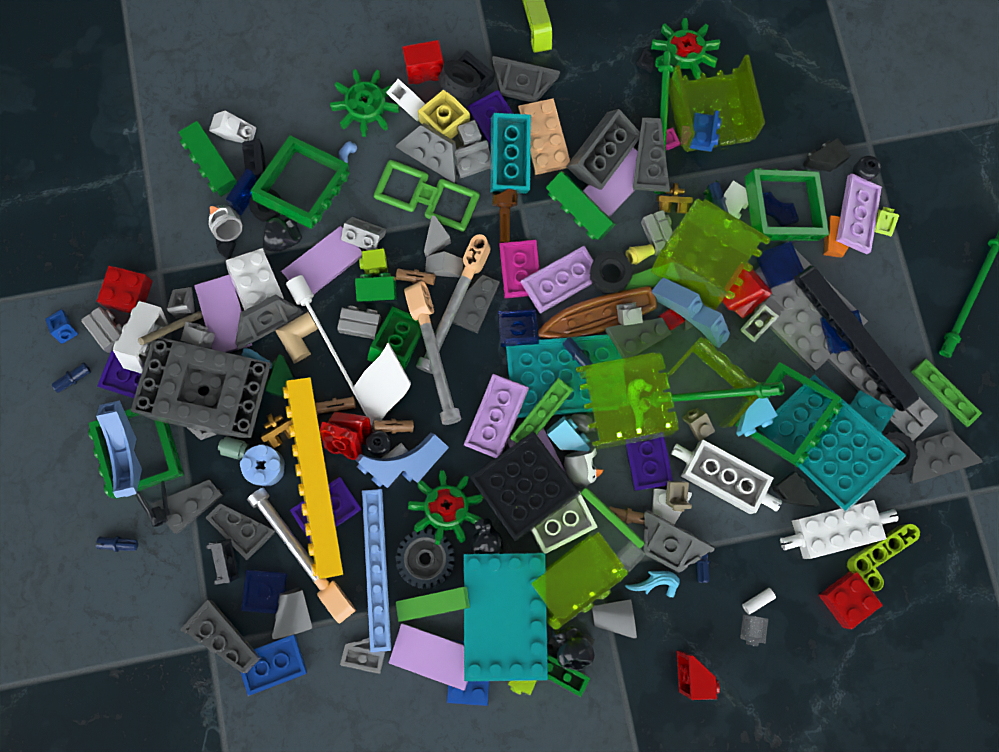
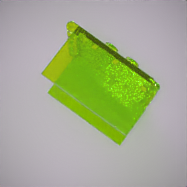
M749 55L744 56L739 68H734L733 74L723 75V71L720 70L717 72V77L706 78L705 73H701L700 79L688 81L687 76L682 78L680 65L675 67L672 78H669V95L680 144L686 152L697 150L690 148V144L695 136L693 127L695 113L714 115L715 110L719 111L718 118H721V125L716 134H719V146L735 144V138L737 144L751 142V139H756L765 124Z
M696 199L689 209L690 212L686 213L679 223L680 226H677L670 240L662 248L651 272L660 278L664 277L699 294L702 303L716 311L725 296L729 299L734 298L735 294L729 290L733 283L742 286L744 281L738 276L742 269L752 270L753 266L748 263L752 254L757 257L762 255V251L757 248L759 243L769 244L771 239L705 199L703 202Z
M702 337L691 346L664 376L665 379H668L693 352L733 388L755 387L758 384L752 378H748L740 367L733 365L725 354L717 351L710 341ZM744 396L719 426L721 428L732 427L755 402L758 396Z
M653 352L576 368V372H581L580 379L586 378L587 382L580 385V390L588 389L591 403L585 404L584 408H592L595 423L588 424L589 429L597 428L599 441L592 442L596 450L670 436L679 430L676 411L668 412V409L675 408L671 392H663V390L669 389L670 386L667 373H659V371L665 369L661 353L655 354Z
M599 532L593 536L589 535L548 566L546 572L531 583L546 603V609L551 614L547 618V623L553 629H559L581 611L584 613L589 611L594 606L592 602L596 599L602 600L611 593L609 589L628 574V571L623 568L625 567Z

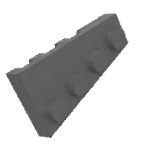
M642 118L633 190L670 192L661 118Z
M207 600L180 629L182 632L192 636L198 643L205 645L211 652L221 656L224 661L242 673H247L261 658L212 600Z

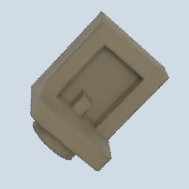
M699 408L690 410L682 417L683 421L689 424L696 440L699 442L715 432L707 413Z
M667 481L666 504L673 508V511L683 512L685 509H691L692 504L687 502L689 482Z

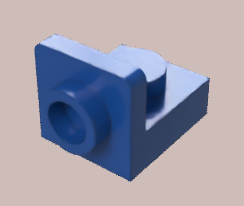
M63 309L45 319L50 334L61 344L78 335L77 331L71 326L67 313Z

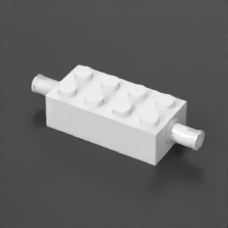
M705 440L698 442L692 452L679 444H676L673 448L674 450H672L671 454L682 459L687 464L681 477L749 514L756 513L761 503L774 511L780 508L778 505L782 504V500L767 493L773 477Z
M872 500L854 504L847 512L839 508L792 520L796 535L780 538L781 543L789 542V544L781 546L783 550L799 546L803 559H812L885 540L887 538L882 525L897 522L898 516L890 517L897 514L895 509L878 513L875 501Z

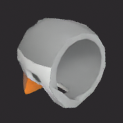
M210 206L209 227L216 239L220 241L236 239L241 234L243 227L238 213L230 206Z
M596 447L591 448L589 451H577L564 456L565 473L574 486L580 488L587 487L602 474L603 470L593 465L592 458L597 454Z

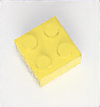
M444 90L418 110L419 122L421 124L429 125L450 139L458 134L457 126L470 122V113L452 95Z

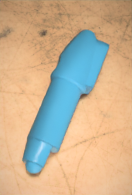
M244 348L241 354L247 358L271 363L257 352L248 348Z

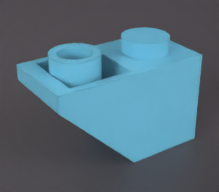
M767 397L764 399L758 398L743 407L736 432L738 437L742 434L747 437L757 432L755 429L757 426L762 425L764 428L773 423L772 418L778 415Z
M563 416L547 430V435L561 450L589 451L591 449L589 445L590 439L585 433L580 434L576 430L578 426L571 418L568 420Z

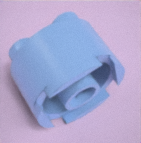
M258 445L250 448L240 461L243 476L249 482L258 486H272L283 477L284 459L278 451L269 446ZM262 463H265L264 466H265L266 468H265L264 470L261 469V464H262Z

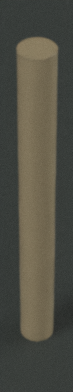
M195 312L138 338V342L140 345H144L185 326V322L192 323L203 318L202 312Z

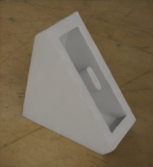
M436 216L431 217L424 249L425 257L433 255L451 244L449 235Z
M447 252L429 255L426 257L425 273H434L435 276L460 278L463 272V258Z
M192 287L172 291L167 309L175 318H183L195 313Z

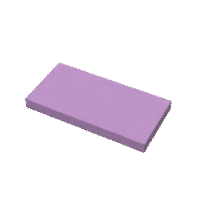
M634 147L602 190L588 185L583 190L609 217L635 191L633 190V181L638 151Z
M852 173L847 176L837 242L865 254L871 253L881 186Z
M340 226L282 270V273L288 280L303 275L314 295L358 261L359 258H362L361 249L358 246L341 240L343 228Z
M582 246L521 280V284L541 314L592 285L589 272L594 260L585 246Z
M230 275L194 285L206 327H208L207 331L215 333L211 346L212 349L226 353L239 350L235 340L242 307ZM252 343L248 344L247 346H245V347H243V348L252 346Z
M493 374L464 445L494 458L500 456L505 449L529 388Z
M401 624L389 664L465 690L468 681H464V645L407 624Z

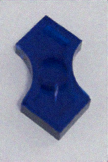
M770 191L762 193L765 214L773 217L780 227L799 221L794 203L780 202Z

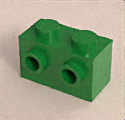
M380 273L379 277L373 278L372 274H362L360 278L355 279L357 302L397 300L396 277L391 276V273Z

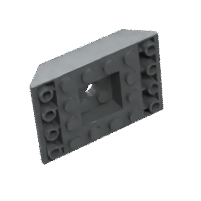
M159 337L151 342L131 411L160 422L229 437L251 438L271 363ZM203 386L209 388V393L205 396L198 393L199 388Z

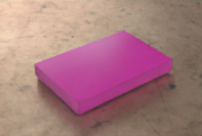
M527 240L499 243L505 298L529 296L521 284V280L540 270L537 241Z

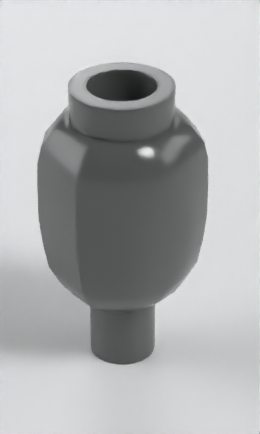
M576 413L572 416L563 415L568 420L571 418L578 426L576 428L577 431L590 433L597 430L598 421L594 420V417L583 413Z

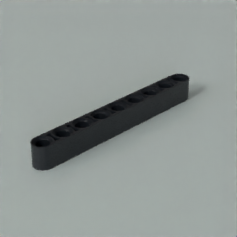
M809 265L794 277L797 286L894 407L904 412L919 400L917 392L822 274L812 265Z

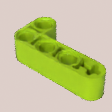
M522 0L531 29L533 52L552 50V27L545 1Z
M905 524L897 526L885 534L887 539L873 542L852 556L847 562L849 571L858 572L868 586V580L872 577L874 584L872 587L869 586L872 591L881 590L884 580L876 567L919 539L920 531L916 525ZM890 539L894 542L892 549L889 546ZM874 550L878 552L877 559L873 557ZM858 560L862 562L861 570L857 568Z

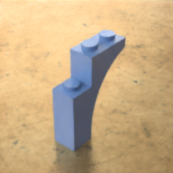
M664 277L654 287L652 293L656 296V301L688 320L707 337L712 345L719 348L728 340L730 332L722 313L703 305L699 294Z
M120 401L102 404L99 406L96 417L102 428L110 454L113 472V493L116 498L128 497L137 493L142 472L141 465L134 452L137 438Z
M430 432L419 445L402 455L391 458H372L360 454L355 460L359 463L357 467L364 474L369 472L374 476L371 479L379 487L384 485L388 488L402 471H404L402 475L411 482L413 479L418 483L449 447L435 434Z

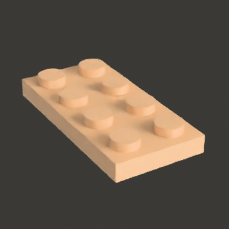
M554 98L518 106L519 114L531 115L530 157L535 175L567 168L566 166L570 159Z

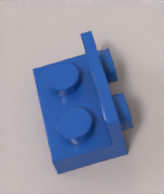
M715 110L714 115L695 113L690 141L691 149L711 152L713 146L718 144L719 134H716L721 125V118H718L719 111Z

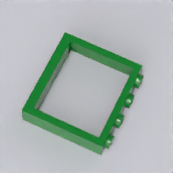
M290 135L251 189L253 201L313 229L315 224L321 221L325 209L328 210L330 208L333 197L339 194L343 182L348 181L350 174L349 164ZM295 152L337 171L309 213L267 193Z
M755 168L744 177L753 240L819 241L829 235L819 172L809 169L795 171V169L779 170L778 168L763 170L762 168ZM761 181L806 182L813 227H767Z
M779 362L766 380V384L781 382L785 375H788L831 400V403L794 455L758 432L749 435L753 440L798 467L800 463L803 464L808 459L809 450L818 445L821 433L823 431L826 432L832 424L830 420L834 415L840 413L843 402L840 396ZM756 395L752 402L758 399L759 397ZM739 419L738 422L735 424V426L737 427V429H738V425H739L740 419Z
M131 409L125 410L128 419L139 415L132 412ZM96 420L88 423L90 428L88 434L95 446L93 452L100 463L98 469L100 475L104 477V491L109 498L118 499L113 493L112 467L101 432V426L99 421ZM154 420L169 471L140 480L137 492L161 484L162 481L166 482L184 476L169 423Z

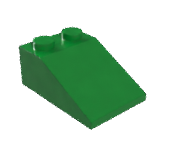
M392 306L370 346L367 360L374 362L381 355L387 343H389L405 371L422 335L419 320H414L411 314Z

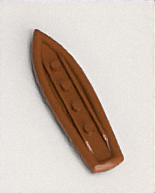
M644 286L591 298L565 308L551 317L536 332V336L545 339H558L599 334L606 331L605 328L621 325L618 322L616 305L636 302V306L641 307L642 315L657 308L656 296L652 293L653 289L650 286Z

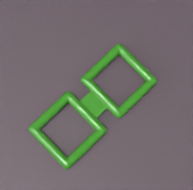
M394 160L387 162L373 195L375 199L409 212L415 210L418 202L428 206L425 212L426 218L431 220L432 216H436L441 224L460 231L466 230L480 197L479 192L445 179H440L437 186L433 187L426 184L429 177L428 173ZM393 168L420 178L410 203L382 194ZM444 187L471 197L461 223L433 213Z

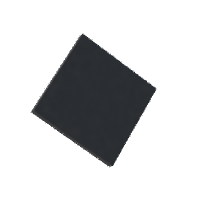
M534 431L470 476L515 542L581 495Z

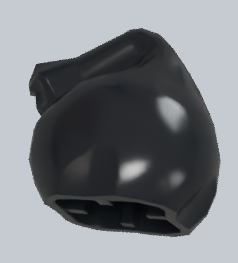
M277 217L266 220L263 247L271 252L283 251L301 241L302 235L296 221L290 218H286L283 221Z
M486 518L475 522L478 532L474 534L471 541L472 554H504L503 538L494 529L492 521Z
M571 625L563 630L552 631V637L559 644L557 660L562 668L580 671L593 663L595 658L594 649L578 627Z

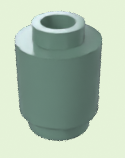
M226 436L220 440L218 450H220V454L240 460L249 450L250 446L243 440Z

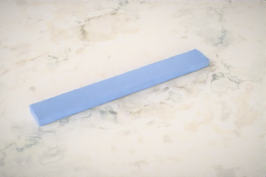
M382 489L362 490L370 652L391 651Z

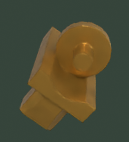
M673 183L670 192H665L666 194H672V196L656 197V202H659V211L664 210V212H670L671 203H677L676 213H688L689 203L693 202V197H677L678 194L685 193V189H678V183Z
M269 414L267 416L269 422L265 423L264 427L266 430L272 426L273 428L262 434L261 439L263 442L267 441L274 449L282 444L278 437L279 433L284 431L288 439L292 438L289 432V425H292L291 417L278 424V422L283 420L282 416L279 415L274 418L272 414Z

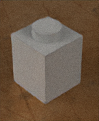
M475 120L457 126L458 137L462 147H468L474 142L481 141V134Z

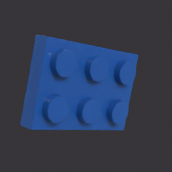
M295 634L254 649L261 658L247 673L240 672L248 696L308 673Z
M452 639V641H455V642H458V643L464 645V640H454V639ZM468 681L465 690L448 685L447 703L488 706L489 681Z

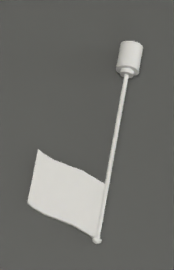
M303 275L292 278L286 283L297 305L307 306L366 417H369L371 427L373 428V421H382L386 413L404 397L410 388L411 382L390 344L387 343L381 355L364 371L354 386L309 304L312 302L314 295Z

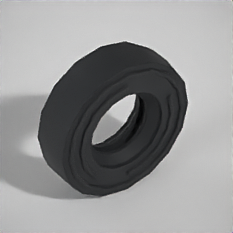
M269 189L267 193L282 200L275 190ZM251 196L249 207L255 218L266 221L280 216V213L272 209L268 211L261 210L259 203L253 201Z

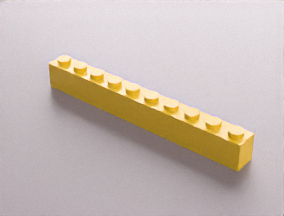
M311 377L286 381V387H283L284 399L288 398L289 406H286L287 418L291 417L292 425H289L290 437H294L295 445H292L293 456H297L298 464H295L296 475L301 477V484H298L299 494L304 496L305 502L301 506L303 516L307 515L308 523L305 524L306 536L310 535L311 543L308 544L309 555L314 558V564H311L312 574L317 576V580L343 575Z

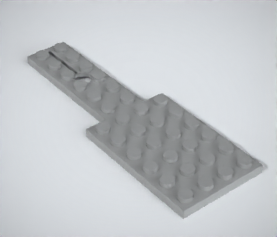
M787 241L756 270V273L772 291L769 297L784 308L783 312L769 328L813 372L828 361L858 392L861 390L895 409L889 423L899 433H905L906 436L912 438V441L915 440L938 415L920 397L919 400L904 412H901L894 407L885 394H880L876 390L877 384L795 283L794 277L811 264ZM830 284L864 326L868 321ZM762 302L761 304H759V305L755 308V311H754V312H756L764 302Z

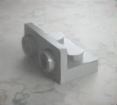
M487 140L483 142L477 141L471 146L456 149V169L460 179L490 169V151Z
M351 217L344 223L341 240L366 250H375L378 247L379 241L385 236L386 229Z

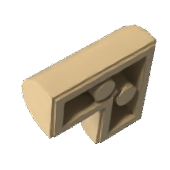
M309 312L275 330L294 364L311 355L302 338L316 331L318 327Z

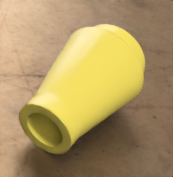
M649 244L630 247L629 250H626L625 254L631 264L637 265L649 256L654 255L655 250L653 245Z

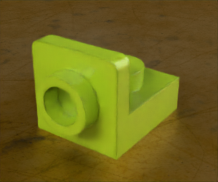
M883 207L882 210L878 209L874 232L892 236L899 214L893 213L894 209Z

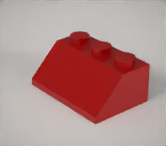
M681 650L677 651L679 692L691 700L717 699L720 686L716 677L693 655Z

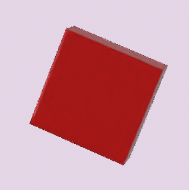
M671 309L658 316V318H663L670 331L685 322L681 315Z

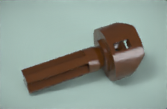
M507 189L502 193L494 191L492 193V205L500 208V243L510 242V208L517 206L518 198L517 190Z

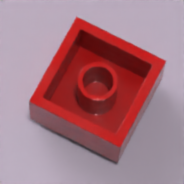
M439 40L402 47L409 85L439 80L438 77L443 68Z
M108 266L97 302L106 308L131 314L132 309L137 306L139 301L146 303L153 281L145 274Z
M858 572L846 573L819 594V597L840 625L846 629H853L883 606Z

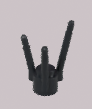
M164 481L161 482L163 509L160 506L151 509L140 491L134 494L149 517L153 527L165 524L168 521L167 516L171 514L168 509Z

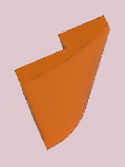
M831 215L828 218L829 235L824 238L823 255L842 258L849 246L836 241L840 217Z

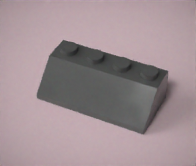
M620 109L607 112L566 167L579 180L602 190L638 142L640 132Z

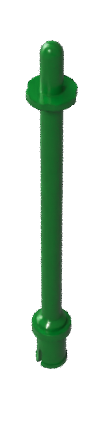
M668 50L663 54V65L658 67V71L662 73L660 118L665 155L670 73L675 70L670 65L671 53ZM654 191L655 194H665V192Z
M999 231L995 239L989 240L990 251L952 331L946 333L944 337L945 342L939 351L944 357H951L956 344L961 341L959 333L999 250Z
M758 382L755 387L661 395L659 391H654L651 396L641 397L640 403L652 404L654 408H659L665 402L757 395L760 399H764L767 396L783 395L784 391L780 390H785L782 382L767 384L765 382Z

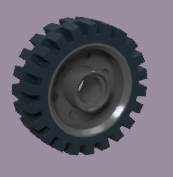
M423 529L419 532L413 531L401 541L397 549L396 566L399 574L407 583L414 587L422 589L436 587L446 581L454 568L455 552L453 546L445 535H443L440 545H436V530ZM423 553H429L431 556L430 563L426 565L420 561Z

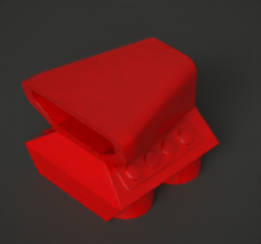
M740 264L721 290L719 298L729 310L735 311L744 319L747 315L752 314L759 304L765 302L772 294V291L754 269L749 265L744 268Z
M334 412L328 422H322L320 428L324 448L333 454H344V456L351 460H355L360 454L363 455L362 444H365L367 436L372 432L369 417Z

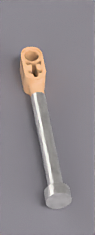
M475 235L471 239L463 257L465 268L434 334L439 351L473 275L482 270L490 253V245L483 235ZM479 244H484L482 248H477ZM426 352L424 358H419L416 367L433 374Z
M420 281L405 288L404 292L412 318L416 321L419 320L443 409L440 413L442 424L449 425L460 421L461 415L459 409L454 408L430 321L429 315L434 313L430 293L425 282Z
M264 488L257 490L248 497V502L253 508L258 507L319 588L320 591L317 593L319 599L340 624L356 611L355 607L334 580L332 582H329L327 578L317 580V576H313L311 564H314V561L267 500L269 494Z

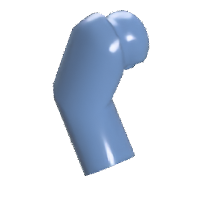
M351 141L346 142L339 150V159L348 163V155L350 152H356L357 145Z

